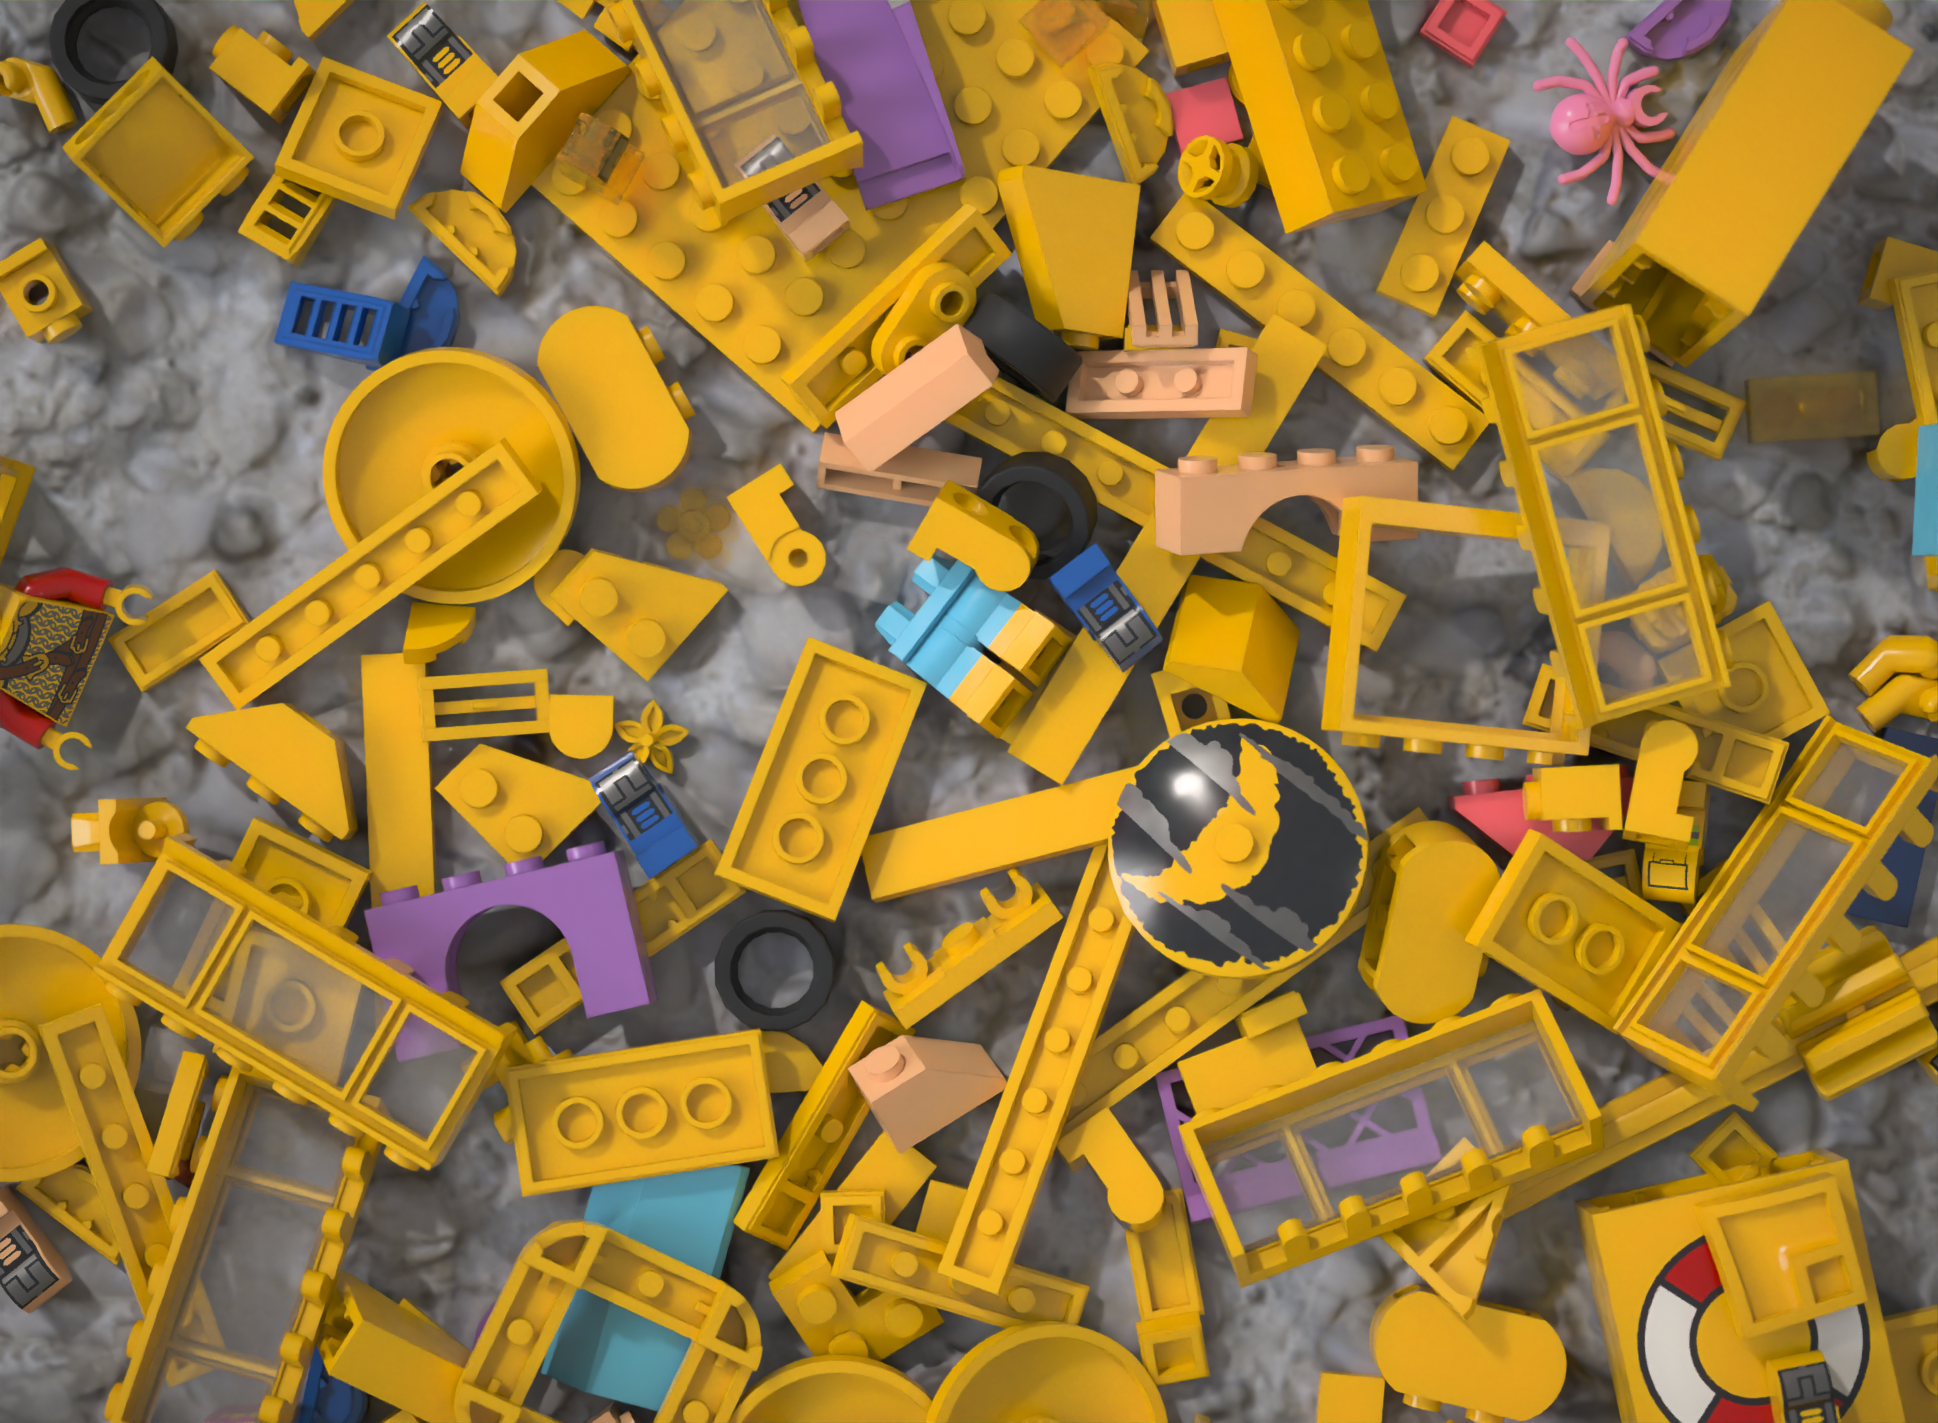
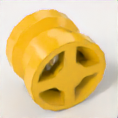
M1208 135L1199 136L1192 140L1183 151L1178 164L1179 184L1187 196L1203 201L1211 200L1215 204L1228 208L1238 207L1246 202L1254 192L1259 178V164L1256 155L1250 148L1234 143L1226 144L1223 140Z

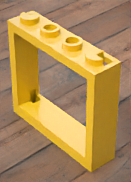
M1363 495L1343 498L1321 730L1342 732L1341 745L1380 748L1381 736L1404 738L1403 751L1442 755L1443 742L1466 744L1465 757L1504 761L1505 748L1527 750L1526 763L1564 766L1565 754L1589 755L1591 727L1582 730L1566 725L1563 713L1574 709L1566 679L1559 676L1555 678L1550 733L1354 713L1372 527L1519 543L1516 525L1523 523L1521 513ZM1556 517L1563 547L1568 548L1567 562L1579 607L1583 608L1603 602L1611 523ZM1601 625L1585 629L1596 671Z

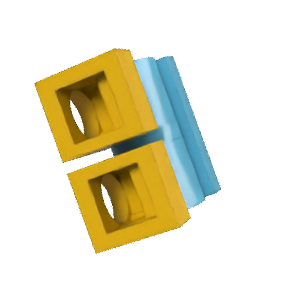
M933 555L929 562L923 560L914 571L912 581L930 595L918 612L914 615L899 602L895 601L884 610L875 622V627L888 643L892 645L888 651L994 737L999 739L1033 693L1016 678L984 656L982 652L985 648L1039 687L1073 641L1051 621L1036 611L1034 612L1005 591L999 592L988 588L968 565L959 560L953 564L939 556ZM1046 646L1043 654L1037 660H1035L1037 656L1040 654V652L1043 650V648ZM1006 698L1004 705L998 711H996Z

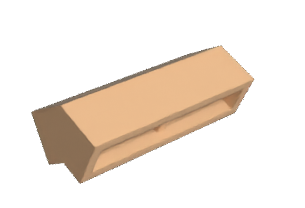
M957 323L835 412L844 444L869 474L994 384L999 369L987 356L982 340Z
M825 432L818 464L816 488L931 507L948 479L977 495L983 458L907 446L869 474L844 444L842 435Z

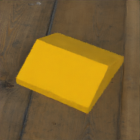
M1189 575L1183 585L1163 670L1266 722L1278 724L1282 719L1300 630L1261 584Z

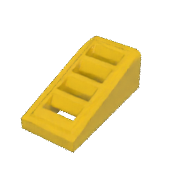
M274 173L237 232L300 268L339 199L324 193L316 197L292 183V181L276 176ZM284 194L311 208L305 218L279 204ZM272 215L297 229L291 240L266 226Z

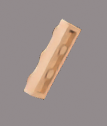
M1248 347L1154 349L1124 352V350L1076 351L1082 357L1083 362L1069 381L1065 413L1078 420L1251 417L1258 355Z

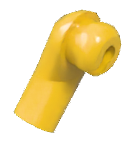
M11 57L0 62V96H9L10 98L37 104L49 134L66 131L79 123L61 79L52 67L20 57Z
M1926 635L1887 636L1848 674V677L1868 696H1872L1895 672L1915 673L1924 678L1937 679L1938 641Z

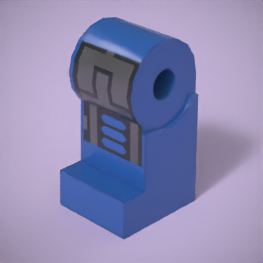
M1094 543L1051 576L1048 582L1094 641L1097 640L1115 665L1124 673L1163 643L1164 639L1112 568L1111 563L1099 546Z
M632 749L589 778L597 796L637 856L635 858L649 879L655 877L702 845L660 783L657 784L644 763Z

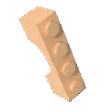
M1390 445L1356 446L1355 457L1336 458V450L1301 449L1297 450V460L1278 462L1277 454L1248 452L1238 454V464L1217 465V458L1211 456L1178 458V468L1155 469L1156 547L1178 555L1241 551L1249 530L1266 509L1285 498L1299 495L1309 497L1324 514L1332 534L1340 536L1344 497L1363 495L1418 502V462L1395 456L1394 446ZM1372 527L1371 542L1418 538V532L1379 527Z

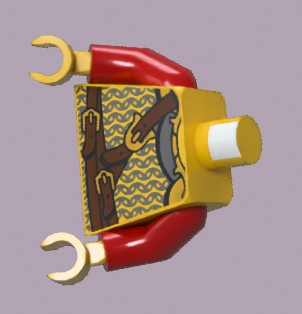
M67 567L25 575L16 586L0 583V728L36 749H41L44 746L51 749L56 762L62 768L79 770L80 768L67 763L62 759L60 755L61 745L69 739L80 740L90 749H92V745L83 734L78 732L62 734L55 730L56 723L67 727L115 616L105 610L107 606L115 608L118 617L124 623L138 626L146 623L148 618L129 613L125 608L124 599L131 594H139L145 598L153 599L152 591L143 584H132L126 586L123 590L113 588V581Z

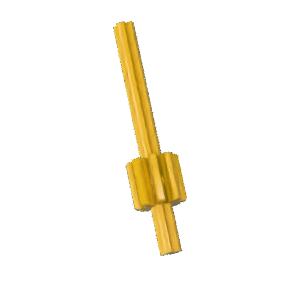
M1872 925L1859 930L1862 940L1859 948L1853 954H1846L1832 948L1830 945L1821 949L1807 969L1825 987V997L1822 1003L1815 1008H1810L1795 1001L1789 995L1775 1015V1018L1771 1021V1024L1788 1040L1789 1048L1786 1056L1782 1060L1774 1062L1759 1055L1752 1049L1734 1078L1753 1095L1804 1070L1820 1098L1832 1101L1937 1048L1938 1034L1928 1017L1929 1012L1926 1007L1938 1001V936L1898 955L1896 952H1893L1882 930L1876 925ZM1714 1049L1702 1055L1708 1058ZM1669 1071L1599 1106L1598 1109L1602 1116L1604 1149L1512 1184L1514 1189L1504 1220L1734 1103Z

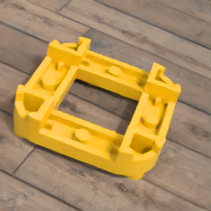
M583 1219L559 1220L550 1223L546 1228L534 1235L520 1252L460 1376L454 1399L456 1423H562L522 1403L577 1288H582L692 1340L653 1423H728L752 1371H757L763 1349L760 1327L757 1317L747 1300L735 1288L721 1279L601 1223Z

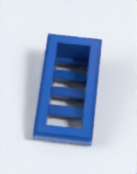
M290 282L274 343L370 367L381 368L398 358L411 311L399 303L390 300ZM304 301H313L305 335L296 334ZM326 305L334 306L325 339L317 338ZM351 310L354 311L346 343L338 342L346 312ZM369 314L375 317L367 346H359L366 318Z

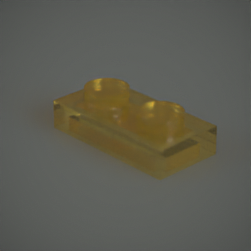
M1876 371L1749 378L1744 381L1748 444L1875 437L1880 435Z

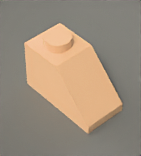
M910 1035L897 1037L888 1044L873 1050L867 1057L848 1068L875 1118L899 1154L999 1094L1005 1089L1007 1084L1004 1076L980 1044Z

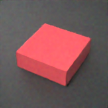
M1440 0L1418 36L1471 69L1508 12L1489 0Z
M1227 77L1165 94L1171 104L1174 134L1180 156L1192 140L1203 135L1221 139L1226 144H1235L1243 141V134Z

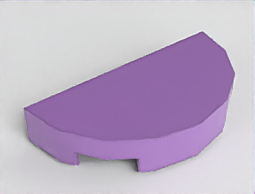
M1664 0L1624 38L1629 42L1628 47L1640 56L1664 62L1689 58L1711 45L1729 21L1732 0Z

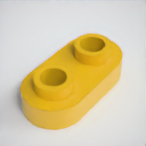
M945 262L928 264L914 275L873 338L871 356L874 365L882 374L886 376L904 363L905 354L911 347L917 345V352H919L957 323L963 327L971 316L976 304V289L971 278L955 266ZM953 291L951 303L948 307L941 309L942 298L947 293Z

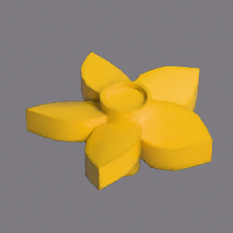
M653 699L643 710L640 718L641 723L634 720H626L615 723L614 727L623 740L628 743H635L628 751L632 749L644 764L650 757L652 763L659 770L673 774L674 758L667 746L682 742L691 730L678 724L664 725V712L656 699Z

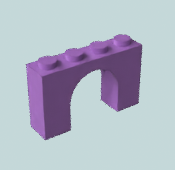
M604 841L566 849L569 862L544 868L542 856L504 864L506 877L483 883L479 870L443 878L444 892L420 897L417 885L380 893L382 906L364 910L373 953L384 960L396 958L403 961L415 970L412 977L440 993L452 991L462 996L457 973V958L462 939L474 921L483 913L496 906L519 905L531 908L545 915L565 936L573 956L587 1018L650 1004L658 1000L624 849L606 853ZM384 997L388 1011L393 1002ZM411 1013L395 1042L399 1062L466 1046Z

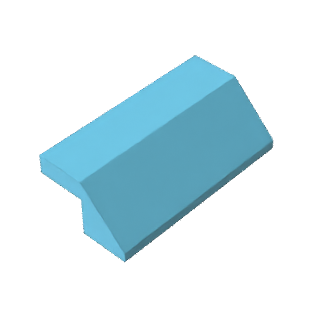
M732 1164L596 1185L592 1188L584 1220L606 1225L720 1279L735 1225L732 1221L739 1211L750 1168L740 1164ZM577 1288L546 1353L541 1374L585 1393L659 1411L692 1340L589 1291Z

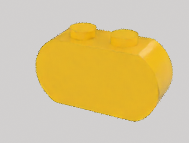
M604 306L580 307L561 316L547 330L539 347L537 366L597 477L608 486L623 492L645 493L657 490L675 479L685 467L693 445V433L686 420L695 416L696 413L678 381L668 387L655 364L666 358L648 325L636 330L629 317L618 310Z
M1422 821L1411 824L1395 833L1384 844L1357 966L1364 982L1393 1014L1405 1021L1418 1024L1436 1023L1444 1018L1454 1016L1463 1010L1474 998L1477 980L1485 974L1489 961V956L1464 940L1497 885L1500 874L1489 855L1462 830L1446 822Z
M1411 1283L1395 1290L1384 1299L1376 1310L1370 1325V1351L1378 1370L1396 1392L1404 1393L1402 1402L1415 1408L1440 1412L1443 1402L1467 1408L1465 1418L1478 1423H1503L1504 1417L1525 1421L1545 1411L1555 1401L1564 1384L1567 1363L1563 1344L1555 1330L1537 1312L1478 1299L1473 1315L1466 1321L1432 1287Z

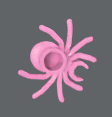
M1568 37L1565 41L1566 46L1580 59L1592 78L1595 87L1588 80L1582 78L1555 75L1535 81L1533 89L1538 92L1555 87L1583 90L1584 93L1571 95L1558 103L1552 113L1550 133L1555 142L1570 154L1588 155L1599 150V154L1580 169L1559 175L1557 181L1560 185H1567L1587 178L1608 160L1612 150V178L1607 204L1614 206L1618 201L1622 186V145L1645 173L1655 178L1660 168L1649 162L1634 145L1631 138L1637 143L1646 144L1672 139L1676 134L1675 130L1671 127L1655 131L1641 132L1638 130L1658 125L1666 118L1668 112L1650 117L1641 108L1642 98L1646 95L1662 91L1661 88L1655 85H1644L1628 91L1629 87L1637 83L1657 77L1660 70L1657 66L1641 68L1624 76L1617 87L1622 57L1629 43L1626 38H1620L1612 52L1606 87L1603 75L1589 53L1575 38Z

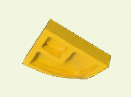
M1823 1172L1753 1192L1694 1204L1727 1298L1737 1335L1744 1340L1869 1301L1835 1175Z

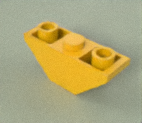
M586 29L518 54L476 102L460 173L504 213H507L632 70Z
M278 703L193 717L185 727L199 738L194 745L196 750L223 768H226L230 761L251 775L246 782V785L251 790L274 805H278L282 798L303 812L298 822L323 841L329 843L334 835L340 840L352 839L359 829L344 740L293 703Z

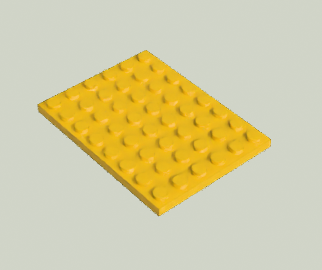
M685 0L656 33L695 114L787 75L751 0ZM788 0V7L798 27L805 26L797 0ZM910 0L964 165L966 179L869 211L865 209L852 169H845L817 181L849 218L850 228L807 263L803 261L762 206L728 220V224L721 226L713 207L706 210L700 208L687 178V174L695 171L686 151L675 154L672 150L660 118L667 116L668 113L659 95L651 99L647 97L635 71L634 62L641 60L639 54L628 65L632 71L546 169L533 181L531 186L815 434L822 425L813 418L780 377L965 203L978 209L993 230L997 228L1006 217L997 185L998 170L1023 164L1049 169L1101 110L1086 66L1114 62L1138 68L1149 55L1150 50L1093 0ZM798 96L706 136L729 186L742 181L734 165L773 134L784 143L794 157L822 146ZM622 133L630 142L606 185H602L600 188L599 182L601 179L597 176Z

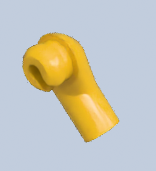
M1907 673L1900 674L1856 707L1855 711L1864 724L1874 733L1900 713L1929 719L1932 722L1938 723V679H1928Z

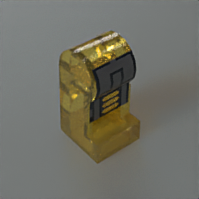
M581 112L570 137L558 152L555 161L563 176L618 206L646 155L643 151L630 145V140L622 133L602 121Z

